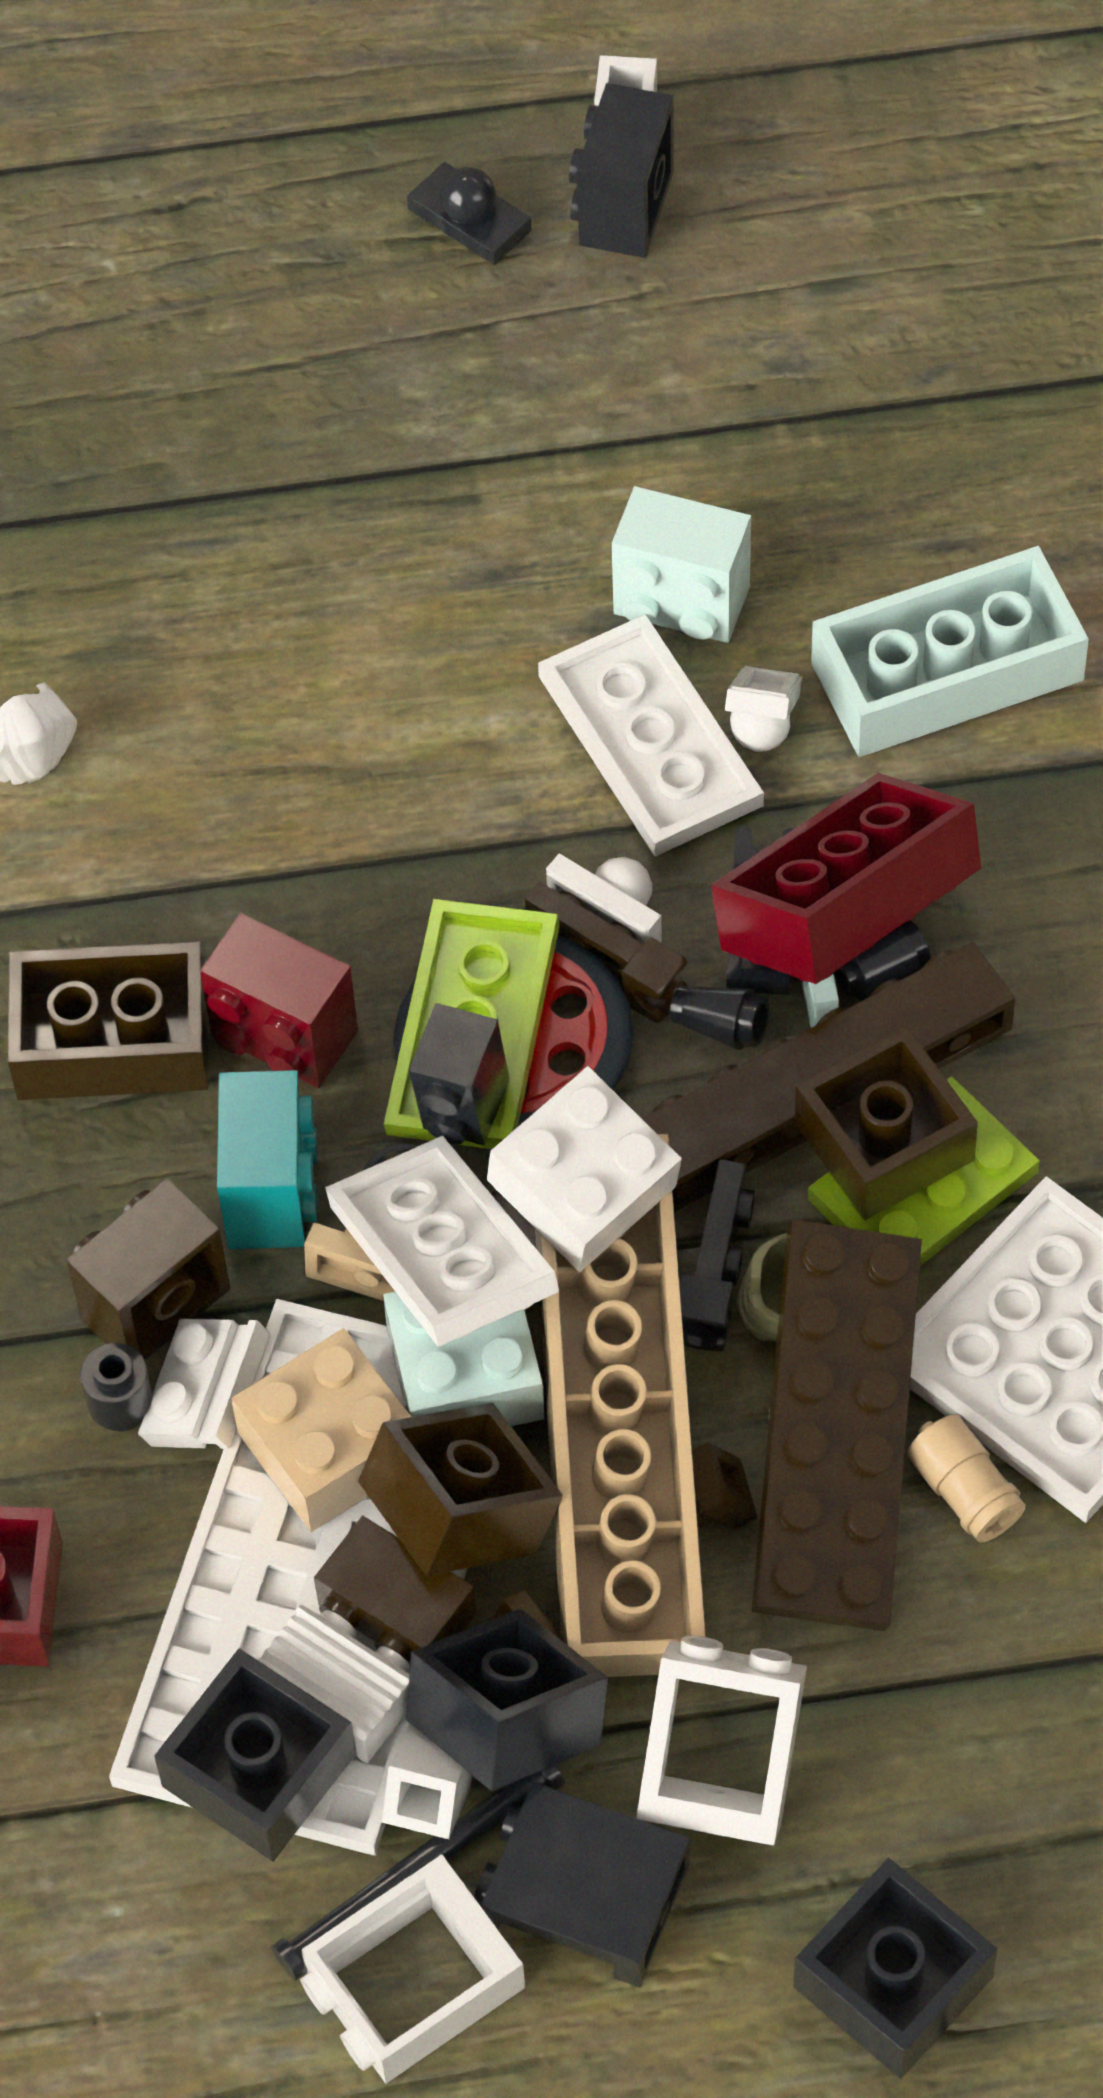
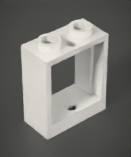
M685 1636L681 1642L670 1640L661 1658L636 1819L774 1845L782 1824L807 1666L791 1663L792 1657L789 1654L773 1649H753L750 1655L725 1651L721 1642L703 1636ZM680 1679L780 1697L764 1795L664 1776Z
M440 1855L302 1949L307 1975L301 1978L300 1981L307 1995L321 2014L324 2015L333 2009L347 2029L340 2034V2038L352 2059L363 2071L373 2065L385 2084L525 1988L523 1963L443 1855ZM430 1909H433L484 1979L387 2045L336 1973Z

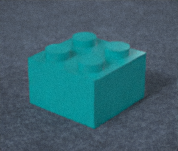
M297 1070L219 1073L217 1191L228 1249L304 1247L306 1223L318 1222V1193L313 1173V1165H318L317 1127H314L313 1096L301 1095Z

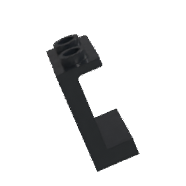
M532 1782L524 1803L514 1800L506 1814L500 1840L507 1842L498 1865L490 1862L486 1864L476 1888L475 1900L478 1904H481V1908L498 1930L502 1923L611 1963L614 1969V1979L641 1988L690 1864V1838Z

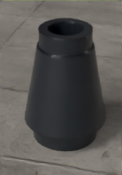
M679 986L673 995L670 1007L672 1023L681 1024L688 1029L737 1050H741L745 1045L757 1047L765 1034L769 1016L768 999L757 996L753 988H690Z

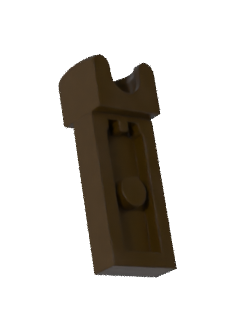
M540 881L525 897V910L558 914L560 925L558 935L574 941L599 957L620 981L631 1008L655 1023L661 1022L670 1013L671 1002L676 989L679 986L688 987L681 978L676 976L687 965V960L681 954L653 937H650L643 945L624 925L617 922L607 923L589 912L585 905L573 894L566 891L556 892Z

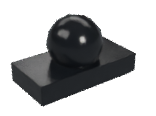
M444 161L407 195L409 210L493 265L500 261L532 231L531 217L497 196L492 179L484 171L477 168L463 167L456 169Z

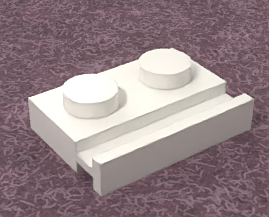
M180 1319L154 1388L151 1405L143 1418L138 1434L151 1447L205 1448L206 1444H217L221 1449H229L237 1429L231 1398L253 1384L270 1333L258 1320H249L247 1325H238L234 1320Z

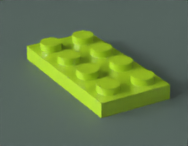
M433 899L384 1119L386 1135L427 1141L436 1139L428 1130L423 1129L409 1074V1068L435 1003L497 1019L510 1077L485 1145L465 1140L462 1144L458 1145L493 1149L518 1127L560 927L558 914Z

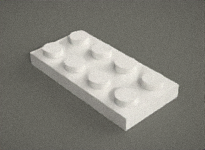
M646 614L538 663L539 678L655 857L764 806V792Z
M443 1136L325 1187L331 1209L438 1347L455 1339L465 1337L485 1325L516 1311L524 1310L532 1304L559 1292L555 1271Z

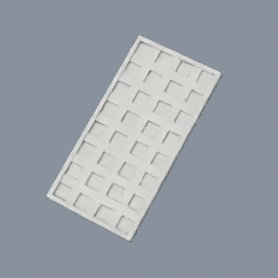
M276 1299L266 1327L270 1336L253 1384L342 1328H345L405 1408L386 1325ZM236 1429L230 1448L224 1449L112 1766L109 1775L112 1787L191 1807L162 1787L154 1755L238 1648L258 1660L262 1657L264 1650L270 1647L272 1640L278 1637L281 1628L287 1625L289 1618L295 1615L299 1606L304 1605L319 1616L321 1615L314 1576L362 1515L398 1537L369 1496L315 1531L310 1532L242 1440ZM467 1568L451 1572L464 1580ZM355 1629L357 1632L355 1639L376 1652L375 1641ZM406 1714L369 1763L363 1762L356 1755L353 1757L295 1835L376 1856L386 1823L382 1822L389 1765L409 1725V1722L406 1720Z

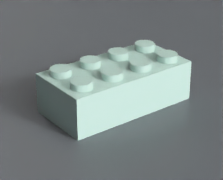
M1036 546L813 621L811 664L857 756L862 757L1084 681L1089 638L1040 547Z

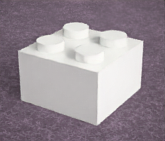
M587 1066L490 1151L487 1181L581 1272L676 1187L682 1158Z

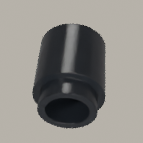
M910 920L880 939L873 947L863 951L840 967L833 974L838 986L845 995L851 996L854 994L857 999L863 1001L870 997L871 993L882 983L894 978L902 980L924 968L925 964L931 959L930 950L922 932Z
M108 1343L97 1347L87 1355L80 1370V1379L88 1411L93 1420L104 1428L118 1432L134 1429L142 1423L152 1401L153 1393L145 1360L136 1349L126 1344Z

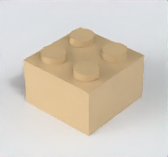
M342 1328L231 1398L238 1434L310 1532L315 1531L368 1497L358 1480L382 1423L411 1417L345 1328Z

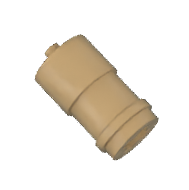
M957 1414L949 1415L935 1423L929 1421L920 1428V1434L907 1450V1457L937 1495L942 1496L960 1518V1525L969 1535L972 1534L978 1542L982 1543L996 1538L1009 1529L1025 1511L1026 1504L1020 1498V1491L1011 1482L1008 1483L991 1462L989 1452L962 1418Z

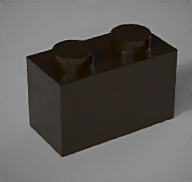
M364 1515L360 1517L314 1576L321 1614L324 1610L337 1613L349 1622L354 1629L375 1641L374 1646L376 1649L380 1646L388 1647L402 1656L409 1664H411L412 1651L464 1631L477 1614L473 1585L452 1572L426 1576L398 1537Z

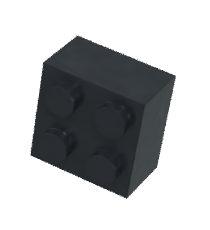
M606 83L599 105L591 104L586 114L584 139H587L585 147L584 149L575 148L572 155L569 182L577 184L572 198L570 218L571 220L578 221L580 246L646 258L674 173L673 95Z
M520 1608L412 1651L406 1720L488 1789L494 1791L600 1746L608 1677Z
M238 1648L156 1752L154 1758L161 1785L164 1789L274 1862L357 1753L351 1721Z
M888 1857L796 1956L794 1961L793 1987L896 2076L902 2079L993 1978L998 1948Z

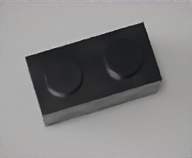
M435 1003L409 1068L423 1129L428 1130L435 1138L443 1136L450 1144H462L465 1140L484 1146L510 1080L498 1020Z

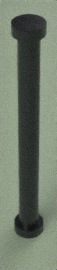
M553 1765L501 1787L457 1820L449 1839L434 1836L290 1942L285 1938L280 1939L271 1946L279 1963L294 1981L298 1980L307 1973L302 1954L304 1947L440 1855H443L449 1861L505 1820L506 1814L514 1800L524 1803L532 1782L558 1790L565 1784V1781L557 1766Z

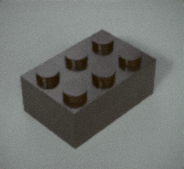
M181 942L9 952L8 1065L17 1100L208 1090V1021L200 970L204 966L201 943Z

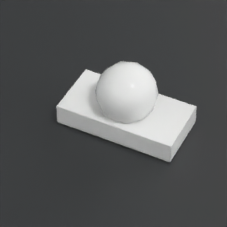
M749 666L741 669L727 690L725 711H732L730 716L731 731L735 739L744 748L754 752L770 751L780 746L787 738L790 729V712L800 698L802 677L796 673Z
M559 853L546 868L547 886L556 892L566 891L573 894L585 905L589 912L607 923L617 922L624 925L643 945L650 937L662 943L661 915L647 907V903L652 895L653 883L648 871L639 861L627 857L611 858L600 865L594 875Z

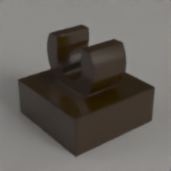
M709 1442L692 1449L694 1489L698 1497L696 1501L697 1527L706 1526L716 1519L736 1529L757 1519L741 1459Z

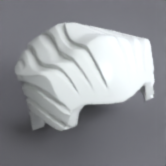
M45 682L36 685L40 690L39 694L13 696L0 707V782L6 783L11 781L12 785L40 780L59 764L61 757L65 754L77 728V719Z

